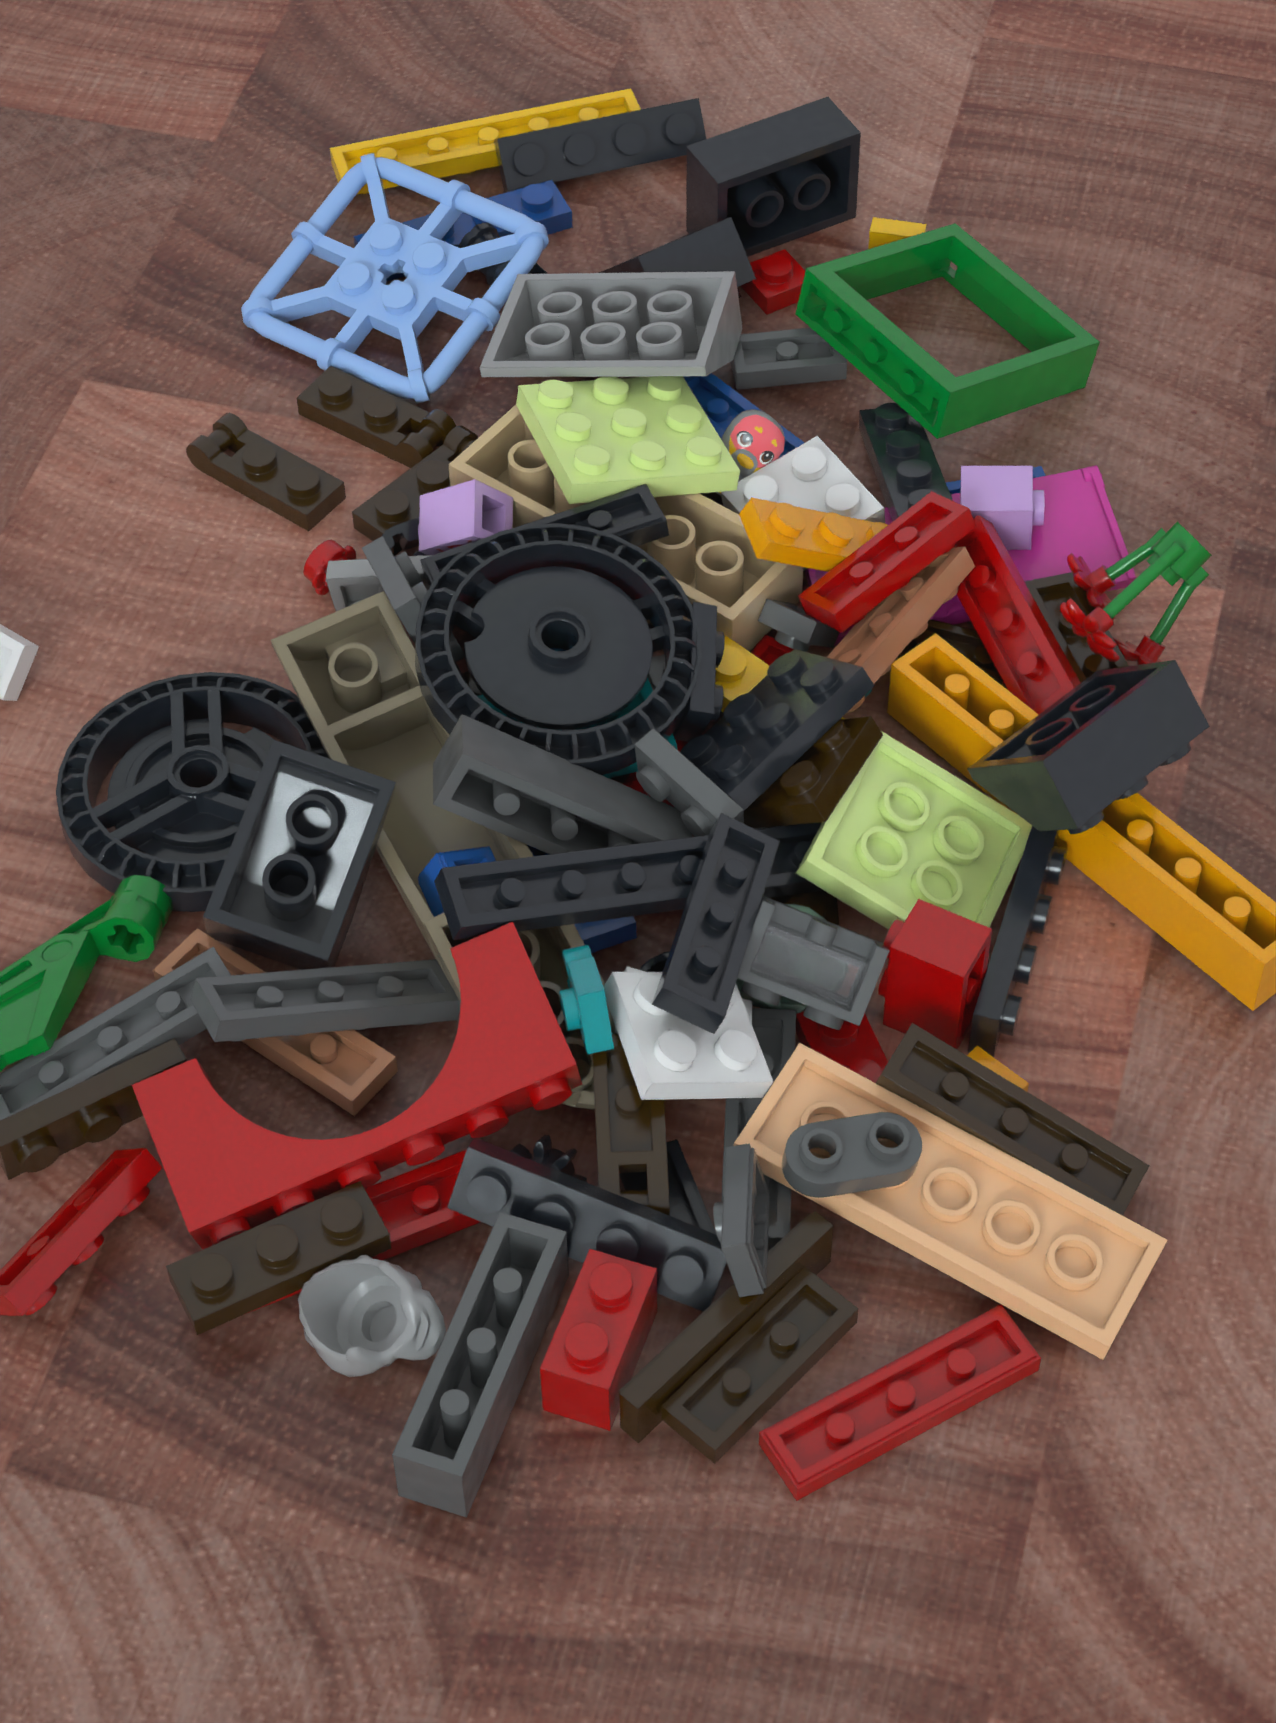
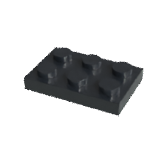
M794 649L792 652L777 658L769 666L766 677L749 693L740 695L731 701L724 710V716L705 734L690 740L681 749L680 753L744 811L875 685L861 666Z

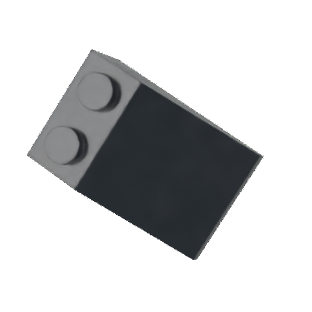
M273 739L203 915L207 935L215 940L301 970L335 967L353 920L396 788V782Z

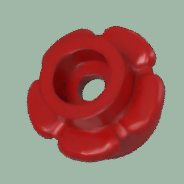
M327 540L318 545L309 555L304 565L303 573L312 582V587L315 588V592L318 595L323 596L329 592L326 582L328 561L356 560V551L353 547L348 545L343 548L336 541Z

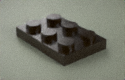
M866 716L840 719L743 811L744 824L751 828H765L826 822L883 736L873 718Z

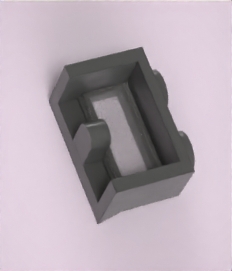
M763 896L738 979L744 981L741 991L751 997L777 1006L782 996L807 1005L803 1014L805 1017L827 1027L841 1030L844 1020L860 1026L888 956L889 949L883 946V943Z

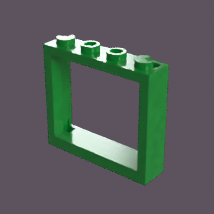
M956 223L806 268L795 313L796 316L937 439L1085 388L1100 341ZM951 262L957 266L956 271L950 267ZM943 277L1031 352L956 377L867 300Z

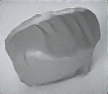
M361 1255L357 1259L342 1260L314 1273L310 1280L304 1283L298 1298L299 1319L303 1325L305 1340L332 1370L347 1377L374 1373L382 1367L390 1366L397 1358L413 1361L428 1359L438 1351L446 1333L443 1315L430 1292L422 1289L421 1282L417 1276L405 1271L399 1265L373 1259L368 1255Z

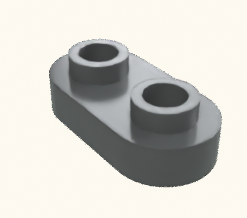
M878 1112L808 1123L797 1128L788 1138L782 1158V1171L787 1182L796 1191L815 1198L897 1186L907 1181L915 1172L922 1152V1140L917 1128L909 1120L890 1112ZM886 1138L894 1141L898 1146L888 1148L881 1145L877 1139ZM810 1149H825L831 1157L825 1159L818 1158L810 1152Z

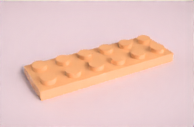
M801 1043L798 1044L734 1142V1146L750 1143L751 1148L755 1149L764 1175L1102 1360L1107 1355L1167 1242V1239ZM878 1112H890L909 1120L917 1128L921 1136L922 1152L915 1172L907 1181L897 1186L815 1198L796 1191L787 1182L782 1171V1158L788 1138L797 1128L808 1123ZM886 1138L877 1139L885 1147L894 1148L898 1146L892 1140ZM810 1149V1152L818 1158L825 1159L831 1157L825 1149Z

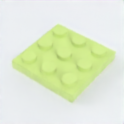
M683 376L599 377L596 380L572 382L546 380L541 384L518 386L516 406L569 504L590 503L644 484L648 486L653 497L737 490L740 469Z
M882 732V738L828 820L821 823L796 873L888 930L896 919L905 922L918 899L990 928L1023 856L1032 825L1018 814Z

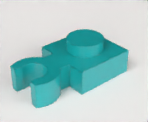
M589 945L562 950L568 975V989L560 990L559 995L567 1031L580 1029L587 1054L614 1049L605 990Z

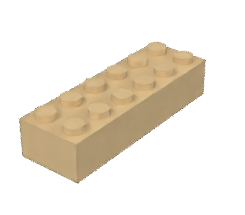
M516 405L448 464L450 486L476 479L513 497V528L587 504L568 503ZM701 494L654 497L667 520L669 536L637 547L644 550L669 571L681 585L691 604L698 602L717 606V631L724 632V635L750 652L772 629L758 621L766 599L794 604L800 601L798 595L802 593L803 567L757 559L740 515Z

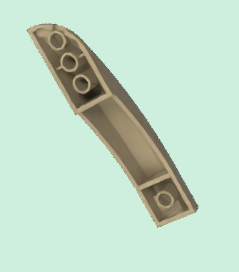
M382 591L271 639V644L329 759L396 782V788L376 849L422 935L461 1002L458 973L450 948L473 938L453 940L445 913L435 917L431 913L418 883V876L434 855L440 852L490 846L496 861L534 856L525 843L433 805V763L448 739L449 734L433 716L421 693L415 669V649L385 592ZM574 924L519 931V937L574 1057L582 1081V1085L571 1089L572 1095L561 1104L577 1108L595 1109L592 1054H587L580 1029L567 1031L559 995L560 990L568 989V975L562 950L585 944ZM600 974L601 981H602V984H603V987H604L605 982H604V980H603V978H602V976H601V974ZM607 1003L611 1032L615 1033V1023Z

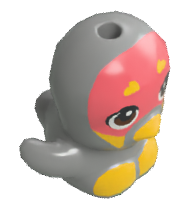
M755 409L742 411L728 425L721 438L740 469L738 482L778 459L785 446L784 432L778 422L764 411Z

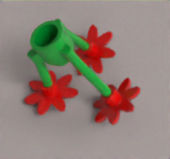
M1178 521L1167 532L1160 528L1145 544L1109 568L1102 565L1091 573L1081 556L1076 558L1074 554L1070 553L1067 557L1069 569L1074 574V582L1083 590H1087L1088 604L1095 609L1086 616L1070 598L1066 603L1063 602L1060 605V611L1063 617L1073 625L1072 630L1074 634L1086 637L1091 651L1095 654H1101L1106 659L1117 662L1120 658L1113 648L1118 646L1125 660L1137 661V665L1162 662L1159 659L1165 649L1162 642L1193 591L1209 576L1201 566L1212 555ZM1147 559L1146 561L1150 566L1111 601L1105 592L1117 585L1115 579ZM1159 575L1171 586L1181 578L1184 580L1150 636L1144 635L1137 647L1128 641L1124 643L1113 637L1114 642L1105 634L1114 625L1113 620L1115 616Z

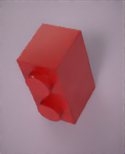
M918 899L905 922L899 919L893 922L883 943V946L889 949L887 956L889 958L888 966L883 973L878 988V995L885 997L883 1025L906 1034L911 1024L914 1023L958 1050L972 1025L973 1013L987 971L992 929Z
M589 1249L540 1366L544 1411L611 1431L620 1408L619 1390L631 1380L658 1312L657 1268Z

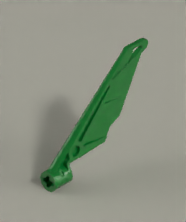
M133 875L123 879L111 899L0 971V1072L9 1064L31 1055H39L52 1048L54 1041L83 990L99 955L133 962L149 958L173 910L171 898L163 891L164 887H166L164 884L151 877Z

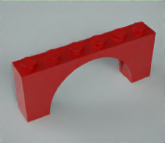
M513 922L450 948L456 964L461 997L460 1018L451 1052L442 1070L425 1093L407 1110L377 1128L357 1135L325 1140L290 1137L267 1130L240 1115L219 1096L210 1078L196 1058L132 1085L188 1232L202 1249L227 1240L356 1182L361 1181L364 1188L372 1186L380 1180V1172L403 1162H406L409 1166L426 1163L442 1154L445 1150V1144L468 1134L472 1138L493 1134L508 1124L509 1116L532 1106L538 1111L555 1107L572 1095L571 1089L582 1085L577 1064Z

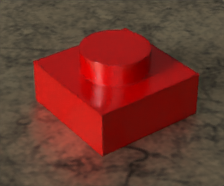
M786 249L750 262L756 279L741 285V287L766 315L799 301L805 270Z

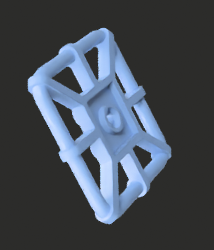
M374 153L361 156V162L354 165L343 176L308 222H300L291 233L292 242L254 288L249 299L242 305L243 322L247 327L254 329L263 337L316 360L317 366L324 371L333 366L396 397L414 399L416 404L430 400L429 395L436 392L448 380L485 330L492 331L500 319L499 311L507 302L517 275L528 274L538 261L542 251L547 247L549 243L547 230L543 224L535 222L525 214L470 192V187L454 179L448 183L393 159L376 158ZM382 179L438 201L440 204L419 230L390 218ZM367 184L375 222L358 244L352 248L324 236L361 188ZM462 213L513 233L463 248H458L442 241V238ZM309 254L339 266L325 286L274 300ZM510 261L482 298L471 300L453 292L467 272ZM396 273H404L406 279L403 282L394 280L390 285H386V279ZM329 310H334L350 318L335 338H329L326 341L286 323ZM439 310L464 321L430 367L424 372L417 337L436 312ZM373 328L401 340L408 377L354 354Z

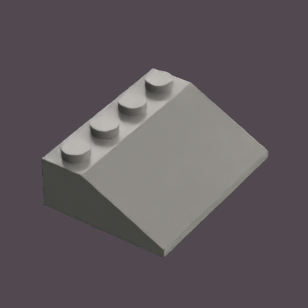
M735 271L518 274L480 365L481 377L707 376L734 359L743 329Z

